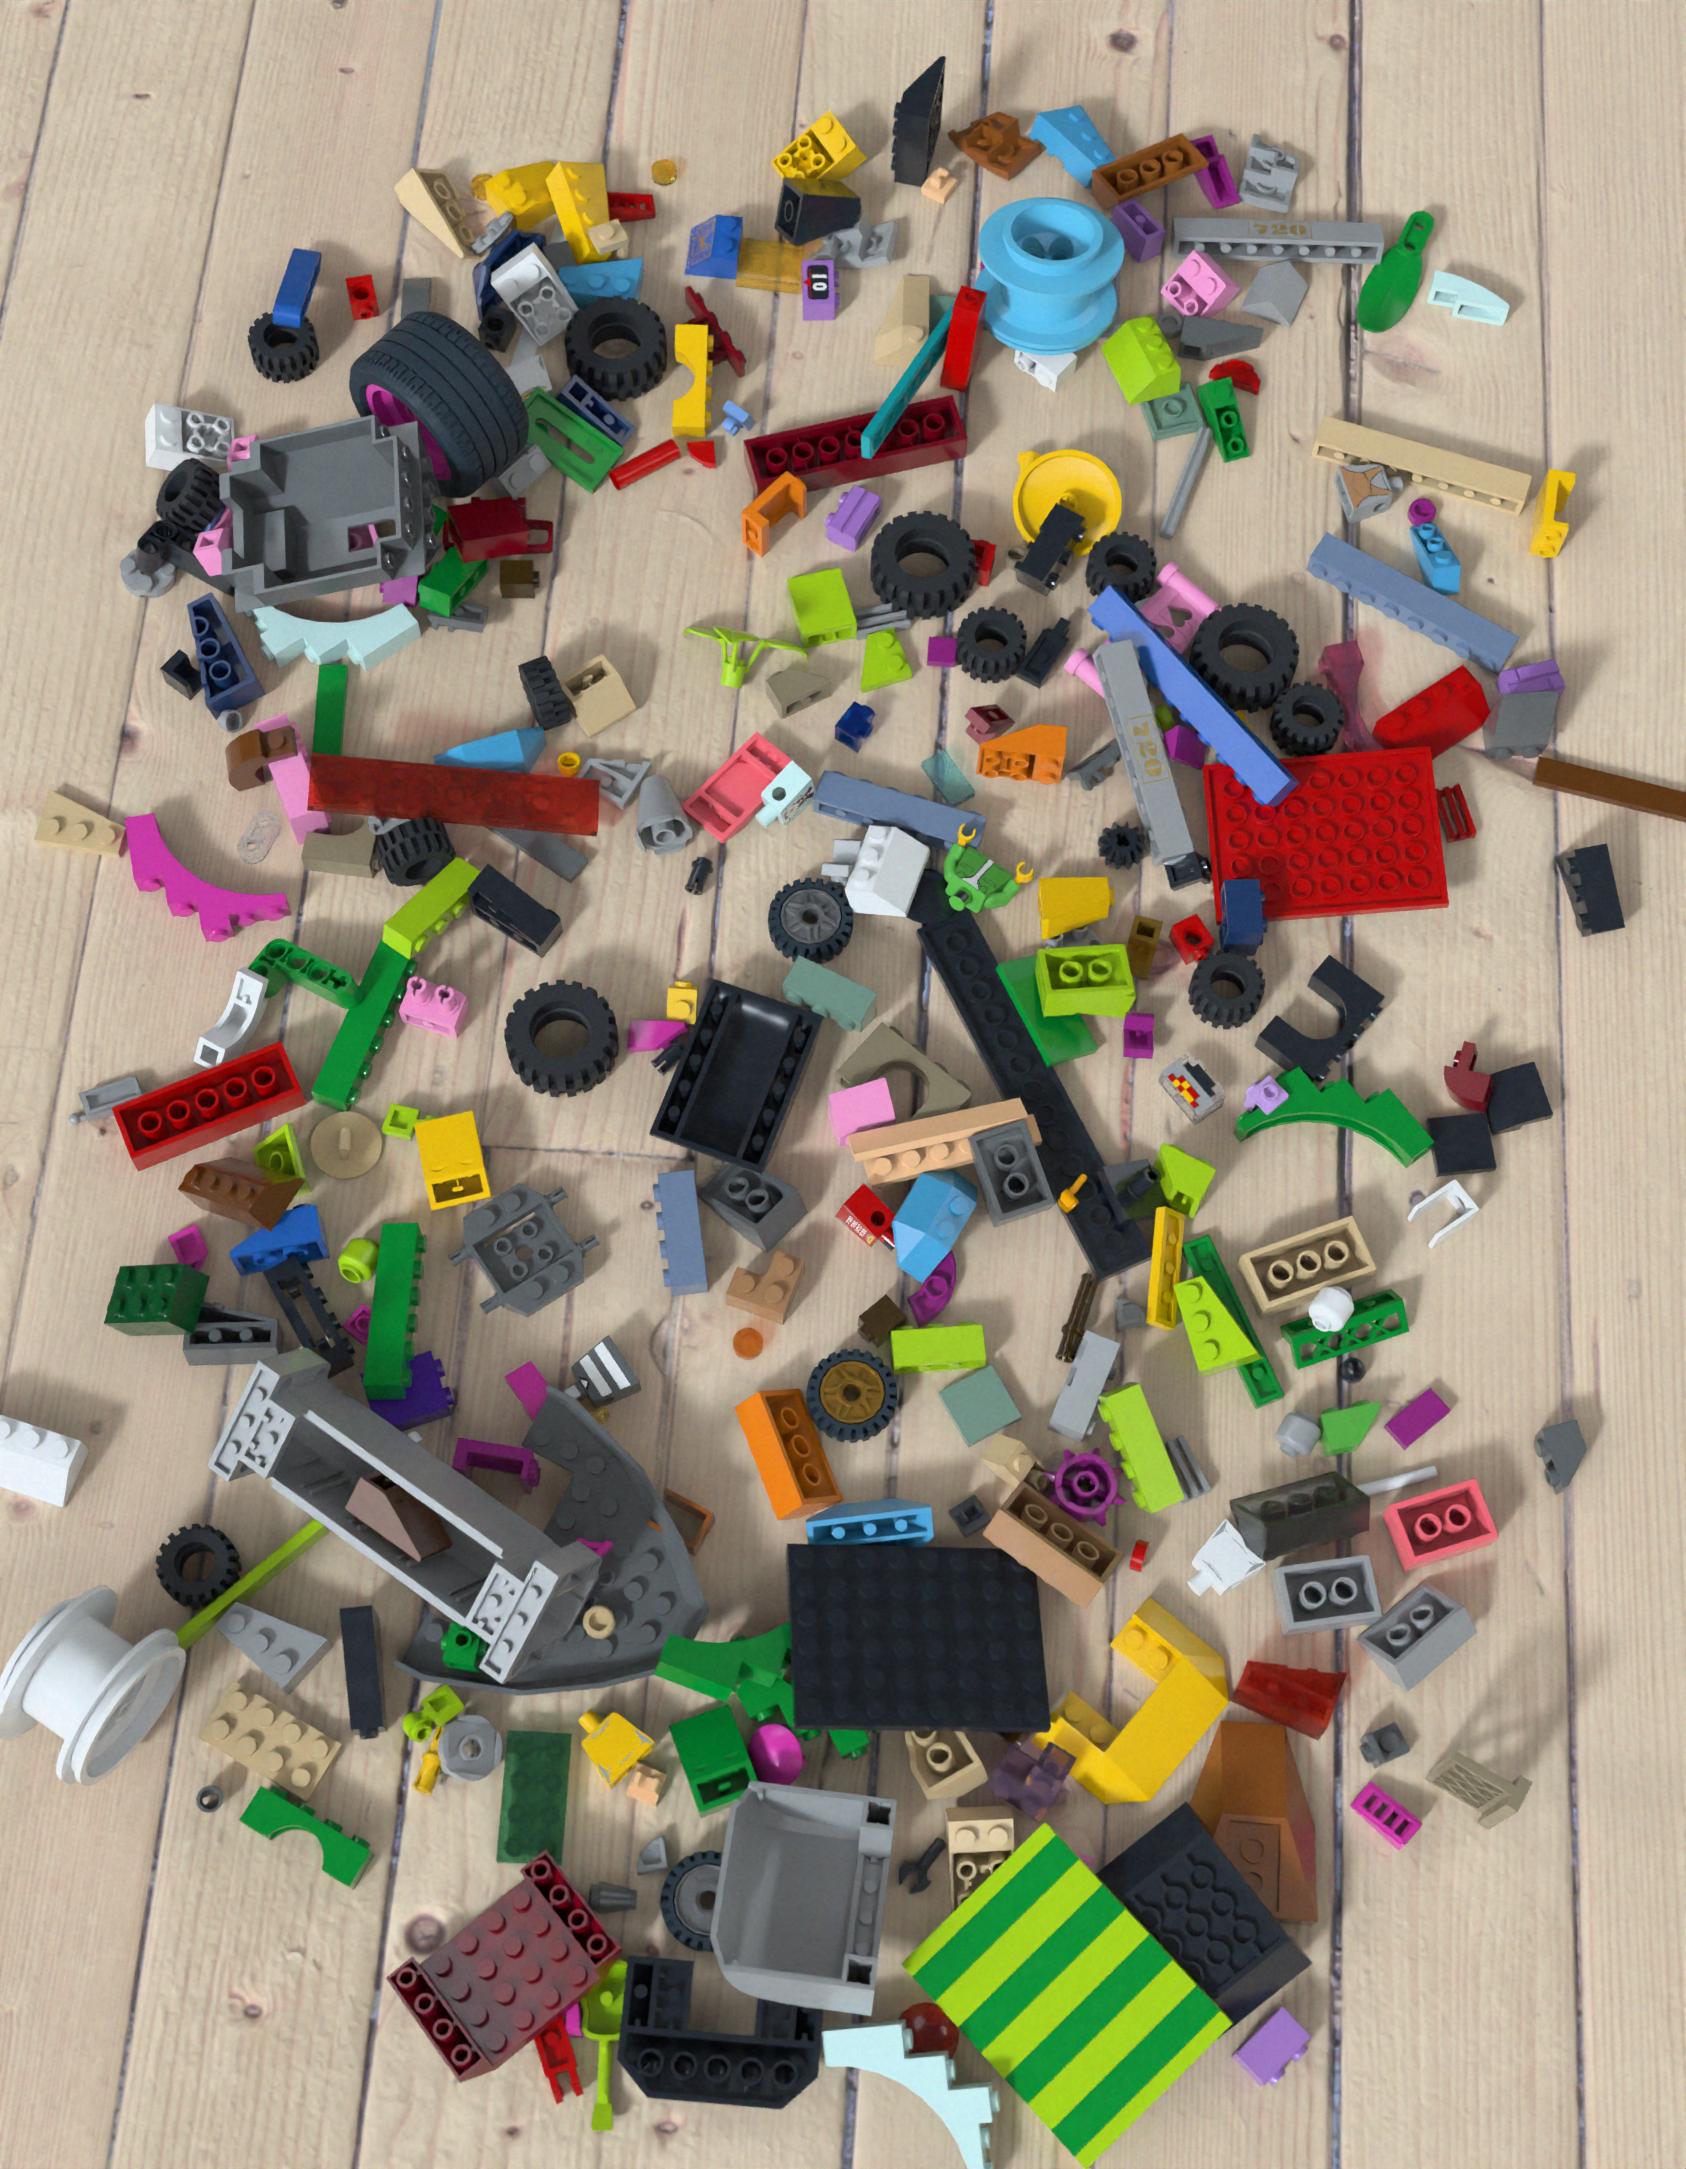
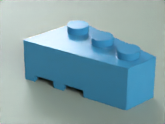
M1082 106L1038 113L1029 137L1033 141L1038 139L1047 147L1046 152L1051 157L1055 154L1064 163L1063 168L1085 188H1091L1092 170L1116 161Z
M643 258L561 267L558 277L578 309L584 310L585 304L591 301L593 303L598 302V298L605 296L607 299H612L614 296H622V299L630 297L636 299L637 303H639L644 281Z

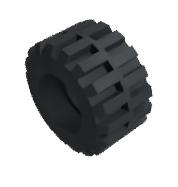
M265 312L262 314V319L257 318L254 321L255 326H250V335H248L249 348L257 371L259 373L262 372L263 377L266 379L271 377L272 381L276 383L280 380H283L284 383H290V380L293 379L297 382L301 380V376L307 377L310 375V369L314 370L316 368V361H319L320 355L313 324L309 322V318L305 316L301 328L274 325L273 313L268 314ZM293 343L292 346L286 349H275L279 344Z
M195 458L186 459L181 464H178L167 476L159 491L156 501L158 516L175 523L193 534L202 531L214 519L223 503L220 500L219 473Z
M1122 531V535L1112 532L1110 537L1106 535L1100 537V542L1096 541L1089 552L1085 573L1086 585L1090 587L1091 595L1099 597L1111 585L1120 589L1133 604L1137 600H1144L1146 594H1149L1157 568V557H1154V549L1152 547L1148 548L1149 543L1145 539L1140 541L1139 535L1129 536L1128 532ZM1124 565L1130 568L1133 573L1119 575L1112 572L1108 567Z
M990 606L989 610H985L984 607L978 608V613L970 612L968 619L964 618L957 634L956 655L958 665H962V671L965 674L970 672V678L974 680L977 677L981 678L982 683L992 680L994 684L999 683L1001 678L1004 681L1010 679V674H1016L1025 657L1027 632L1023 630V622L1021 620L1017 621V615L1013 612L1010 615L1007 614V609L995 610L996 606ZM985 639H993L1001 642L1005 647L997 651H989L983 649L977 643Z
M1305 681L1304 685L1301 686L1298 682L1293 684L1292 689L1290 687L1284 689L1283 694H1280L1277 698L1269 727L1270 731H1272L1271 737L1273 741L1278 740L1277 747L1280 750L1285 748L1287 755L1291 756L1292 753L1297 754V757L1316 756V754L1325 755L1327 750L1330 751L1334 747L1345 716L1343 715V705H1339L1340 698L1338 695L1332 696L1333 690L1329 687L1325 690L1322 688L1323 684L1320 683L1314 686L1311 685V682ZM1307 714L1317 719L1320 725L1306 727L1298 723L1293 716Z
M428 817L409 820L395 826L386 832L376 845L377 854L391 884H396V886L400 887L414 886L431 881L456 857V852L444 824L438 819Z
M1221 949L1217 950L1215 956L1211 952L1206 955L1205 960L1201 959L1194 970L1188 989V994H1190L1189 1004L1194 1005L1192 1011L1195 1015H1202L1200 1019L1202 1022H1212L1211 1027L1217 1028L1218 1025H1223V1029H1230L1232 1024H1234L1235 1028L1241 1027L1243 1021L1248 1023L1259 1008L1265 987V979H1261L1263 971L1261 968L1256 969L1257 962L1254 959L1247 960V954L1243 952L1241 955L1235 954L1236 950L1230 949L1228 953H1224V950ZM1219 980L1230 981L1240 989L1242 995L1232 999L1221 997L1213 990L1211 984Z
M198 1523L192 1524V1529L189 1530L186 1526L179 1528L180 1534L177 1536L171 1533L167 1537L170 1540L169 1544L162 1543L159 1548L162 1556L156 1557V1563L159 1566L156 1569V1574L161 1580L160 1584L163 1589L180 1605L184 1607L189 1605L192 1609L199 1610L200 1606L206 1608L233 1586L234 1583L239 1581L238 1571H242L239 1553L229 1538L219 1529L216 1531L211 1525L205 1524V1527L202 1528ZM202 1551L211 1552L215 1555V1567L206 1579L199 1582H188L183 1579V1567L190 1556Z

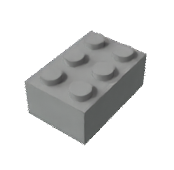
M1369 1554L1276 1567L1271 1574L1283 1637L1376 1624L1382 1617Z

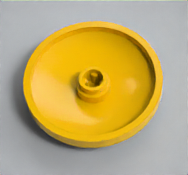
M1057 450L1037 458L1021 474L1013 494L1014 521L1019 533L1028 544L1030 541L1035 542L1040 533V526L1056 503L1085 517L1088 532L1082 543L1077 542L1075 545L1073 559L1088 556L1093 544L1096 541L1100 542V537L1104 535L1110 537V534L1115 532L1121 515V491L1114 474L1101 460L1079 450Z

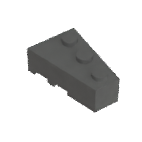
M204 1301L194 1334L184 1335L183 1352L189 1366L257 1364L258 1360L282 1354L283 1333L278 1319L242 1309L240 1312L226 1308L220 1303L214 1302V1304Z

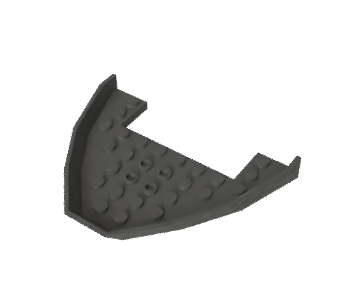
M548 1385L545 1389L548 1397L521 1444L522 1447L532 1449L533 1453L574 1473L543 1533L561 1548L569 1545L571 1542H576L577 1538L585 1539V1541L604 1543V1541H611L614 1544L613 1548L602 1558V1563L598 1569V1579L571 1630L559 1642L555 1651L546 1661L501 1684L481 1668H479L478 1672L447 1667L442 1661L444 1651L441 1650V1641L444 1631H449L451 1623L428 1612L402 1661L396 1660L393 1664L399 1671L421 1681L517 1696L598 1689L653 1675L662 1647L669 1634L691 1640L695 1639L710 1610L684 1540L644 1469L575 1398ZM651 1520L660 1525L664 1533L646 1525L647 1521ZM605 1606L614 1614L616 1626L613 1633L607 1638L595 1639L585 1631L583 1618L591 1607Z

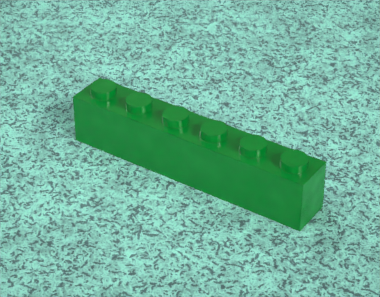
M380 939L359 985L363 994L362 1000L356 1007L348 1009L312 1088L311 1093L315 1103L341 1112L350 1111L351 1106H355L358 1103L361 1095V1089L359 1088L363 1079L367 1080L373 1066L371 1063L375 1054L380 1053L383 1047V1035L386 1028L390 1029L394 1023V1010L397 1004H401L407 992L405 986L408 979L416 974L418 962H416L415 956L409 960Z
M382 1223L363 1377V1387L368 1400L405 1399L406 1388L412 1385V1371L409 1369L410 1360L415 1358V1343L412 1341V1335L418 1331V1316L415 1314L416 1306L421 1304V1289L418 1287L419 1279L424 1277V1263L421 1261L422 1253L427 1251V1237L422 1235L418 1223Z

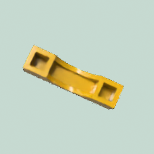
M676 324L675 326L676 361L686 365L692 371L695 381L691 390L686 395L673 400V437H705L706 428H711V411H706L707 402H712V386H707V377H712L713 361L708 360V352H713V335H708V325Z

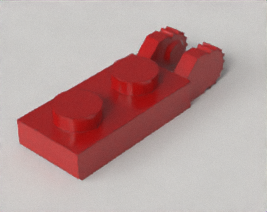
M562 2015L534 2038L545 2078L549 2079L556 2104L564 2102L562 2087L559 2085L557 2074L568 2071L573 2092L576 2096L584 2094L576 2069L578 2064Z

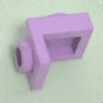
M1268 1075L1260 1083L1256 1081L1245 1092L1247 1097L1243 1106L1251 1112L1260 1108L1265 1114L1269 1115L1285 1102L1289 1095Z

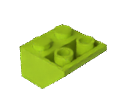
M1163 1142L1153 1166L1161 1174L1160 1187L1170 1208L1193 1219L1210 1188L1217 1170L1212 1168L1208 1161L1201 1158L1195 1159L1185 1154V1151L1174 1144L1167 1145Z

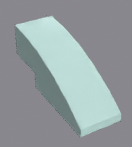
M1434 270L1429 286L1427 303L1452 307L1451 316L1497 325L1504 324L1510 305L1499 296L1468 279Z

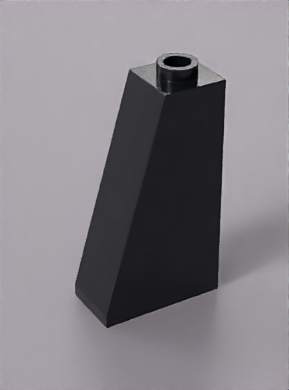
M372 1605L340 1609V1621L351 1731L355 1736L360 1735V1739L378 1738L379 1733L387 1732L380 1617Z

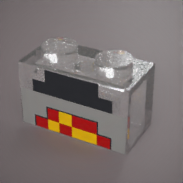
M1188 1052L1162 1070L1158 1082L1196 1126L1223 1106L1226 1095L1220 1082L1212 1080L1207 1074L1203 1062L1199 1058H1194Z

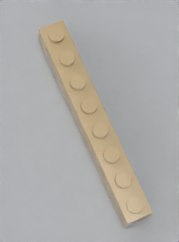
M1325 415L1323 416L1311 454L1312 457L1343 466L1380 464L1383 466L1387 478L1400 476L1405 484L1518 517L1532 479V475L1520 470H1512L1492 462H1484L1471 458L1468 455H1460L1440 447H1432L1419 443L1416 440H1408L1388 432L1377 431L1364 425H1356L1342 421L1337 417Z

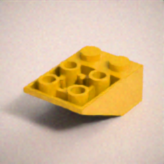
M828 110L771 161V164L782 179L783 177L838 181L852 173L868 158L843 124Z
M473 1110L414 1124L431 1211L493 1198Z

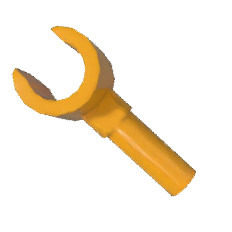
M1081 1174L1072 1187L1061 1193L1058 1205L1066 1213L1070 1212L1079 1203V1200L1074 1195L1087 1180L1085 1174Z

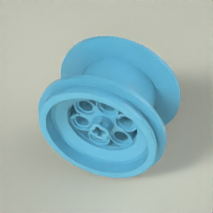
M1053 197L1029 198L1010 203L994 212L985 221L978 241L979 255L985 268L977 277L974 289L987 292L984 320L986 329L1007 346L1037 355H1060L1075 352L1090 345L1099 338L1109 327L1116 313L1117 296L1111 281L1121 269L1125 252L1122 236L1116 226L1106 216L1087 205Z

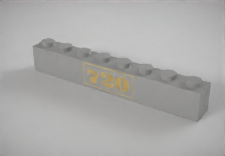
M1173 217L1171 231L1172 258L1187 259L1191 252L1195 250L1208 253L1213 259L1288 260L1289 262L1380 264L1385 243L1382 223Z
M1131 639L1100 645L1092 655L1154 866L1164 865V862L1193 852L1195 840L1192 833H1189L1186 825V810L1180 805L1178 783L1172 778L1170 771L1171 760L1163 748V733L1161 728L1157 727L1154 718L1155 706L1149 700L1146 691L1147 680L1140 671L1138 650L1133 647Z

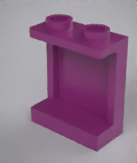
M458 1437L452 1468L470 1481L474 1467L519 1474L524 1493L531 1494L532 1487L538 1486L541 1468H538L539 1461L535 1460L532 1449Z

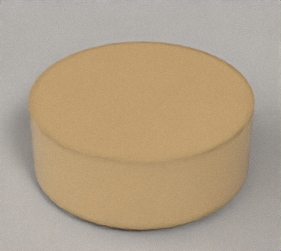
M598 1605L591 1607L585 1613L583 1626L591 1637L604 1639L613 1633L616 1619L609 1608Z

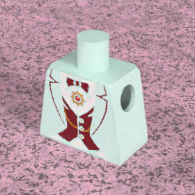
M791 761L761 793L765 806L755 815L758 822L767 828L776 818L783 825L793 820L814 802L816 790L812 778L794 761Z

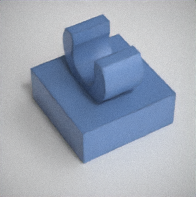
M730 400L722 408L728 416L722 426L725 428V431L733 436L738 433L741 426L750 431L755 424L750 414Z

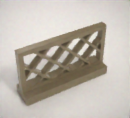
M1457 1751L1431 1769L1425 1778L1426 1781L1481 1812L1482 1814L1477 1823L1488 1830L1519 1811L1533 1783L1522 1776L1509 1782Z

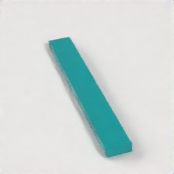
M954 303L947 310L862 433V457L871 459L945 352Z

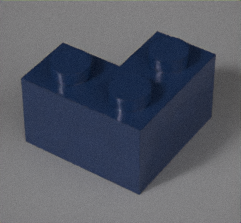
M1259 879L1224 880L1220 892L1222 921L1218 930L1220 950L1223 949L1224 953H1228L1232 949L1236 950L1235 954L1241 955L1243 952L1247 956H1255L1258 946L1263 944V933H1267L1268 928L1267 916H1262V907L1265 906V891L1260 890Z

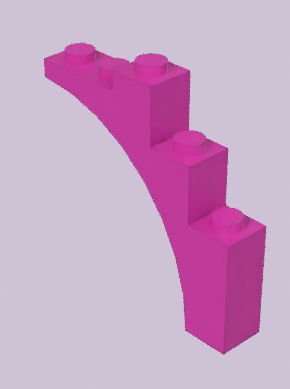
M154 813L125 818L133 877L139 891L154 892L161 887H165L167 904L173 917H188L195 912H199L201 930L206 942H223L230 937H235L234 926L246 927L264 920L278 921L285 916L291 915L285 893L268 895L241 894L217 888L197 878L181 866L167 849Z

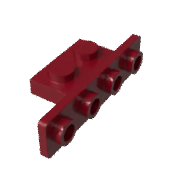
M691 286L686 287V304L695 315V318L683 324L708 325V335H713V352H708V360L713 361V366L727 360L739 378L745 376V364L747 362L743 352L740 349L736 350L729 333L720 328L716 315L712 311L709 312L701 294L695 293Z

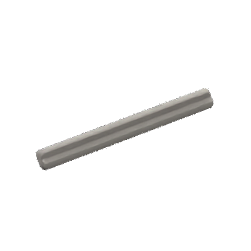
M1201 426L1198 430L1159 532L1161 538L1170 540L1174 536L1212 438L1213 430L1211 428Z

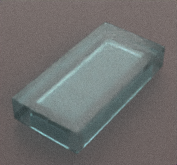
M945 749L921 762V768L946 803L955 808L975 796L976 791Z

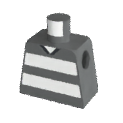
M608 1335L571 1367L572 1374L577 1382L563 1390L564 1393L575 1398L578 1402L587 1397L593 1407L599 1409L641 1391L640 1381Z

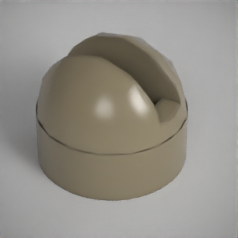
M1020 546L1009 547L1005 552L1006 566L1014 570V565L1017 561L1023 563L1027 556L1026 550Z

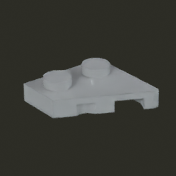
M589 758L575 778V785L624 810L651 770V762L642 761V764L625 763V760L619 759L606 761L599 758Z

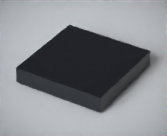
M1486 1113L1427 1119L1428 1135L1434 1141L1431 1151L1436 1177L1496 1170L1497 1166Z

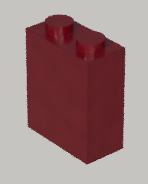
M511 496L447 507V530L463 563L527 553V541L531 540L530 528L528 524H524L521 509L515 506Z

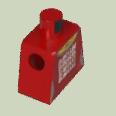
M863 1183L842 1205L835 1217L869 1246L872 1247L880 1240L892 1251L895 1248L893 1228L891 1226L895 1214Z

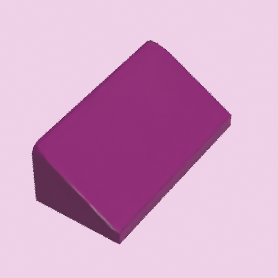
M1180 725L1164 733L1163 741L1170 759L1201 770L1202 765H1204L1206 745L1198 738L1197 735L1199 733Z

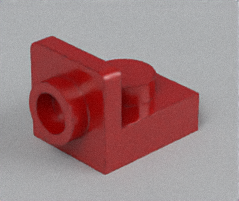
M970 539L975 546V573H978L977 584L988 587L997 545L986 540Z

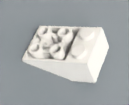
M534 242L491 273V285L540 347L566 329L568 322L574 319L573 315L579 310L553 267Z
M154 403L145 419L146 466L172 471L184 460L195 458L210 468L228 467L227 455L234 439V419Z

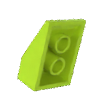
M1125 943L1038 949L1035 974L1044 1017L1073 1015L1134 993Z

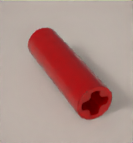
M670 438L610 470V479L615 488L620 491L681 458L680 450L674 440Z

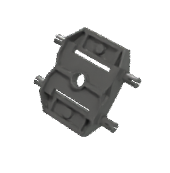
M519 1183L463 1217L465 1244L459 1250L448 1255V1258L455 1267L470 1257L471 1260L474 1259L477 1266L486 1276L495 1291L494 1296L479 1304L486 1315L502 1306L507 1310L529 1317L584 1283L583 1258H585V1253L600 1244L594 1234L579 1243H574L553 1212V1205L567 1198V1194L561 1186L547 1196H543ZM535 1214V1217L484 1247V1242L528 1215ZM522 1247H528L533 1250L532 1256L527 1260H521L516 1256L517 1251Z

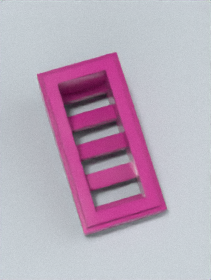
M1371 1781L1349 1805L1398 1851L1408 1843L1423 1825L1414 1815ZM1373 1794L1377 1799L1367 1810L1363 1807V1804ZM1383 1803L1387 1808L1379 1818H1376L1373 1814ZM1393 1812L1397 1818L1388 1827L1384 1822ZM1404 1822L1407 1827L1400 1835L1396 1834L1394 1831Z

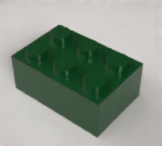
M184 1263L120 1266L111 1300L107 1307L104 1324L129 1336L193 1335L210 1276Z

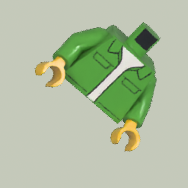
M965 823L962 824L957 834L959 840L957 844L953 843L944 861V879L948 882L945 891L951 897L949 899L951 907L957 911L967 907L974 913H980L986 908L994 909L1006 906L1021 889L1020 885L1022 883L1032 881L1034 869L1026 875L1021 874L1020 872L1026 867V862H1021L1016 868L1017 876L1012 880L1013 874L971 846L967 849L964 848L967 843L972 842L976 830L974 828L972 835L966 837L962 834Z

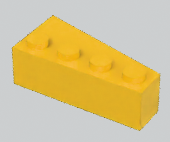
M559 161L547 177L546 183L565 239L569 242L577 266L603 263L608 259L612 251L599 255L588 236V230L591 227L609 222L604 164Z

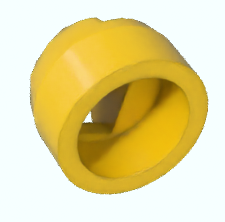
M565 752L558 757V769L562 775L572 777L579 773L581 763L580 757L576 753Z

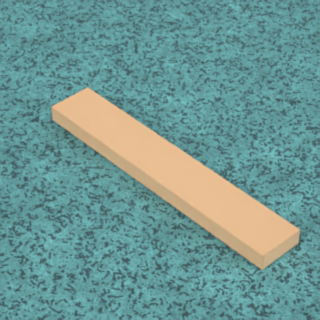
M1019 1097L847 1135V1140L854 1161L857 1162L971 1137L1023 1119L1028 1124V1114Z

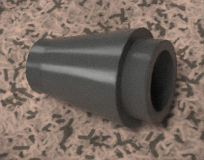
M599 1881L598 1884L590 1885L589 1906L593 1911H596L597 1915L636 1909L637 1890Z

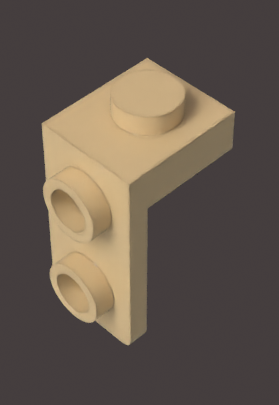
M618 219L589 228L588 236L599 255L612 251L611 256L614 261L630 259L628 245L631 243V238L628 230L622 228Z

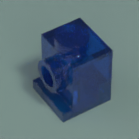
M854 701L836 723L835 739L858 753L861 749V739H867L874 728L872 720L876 716L875 712L869 706L860 705Z

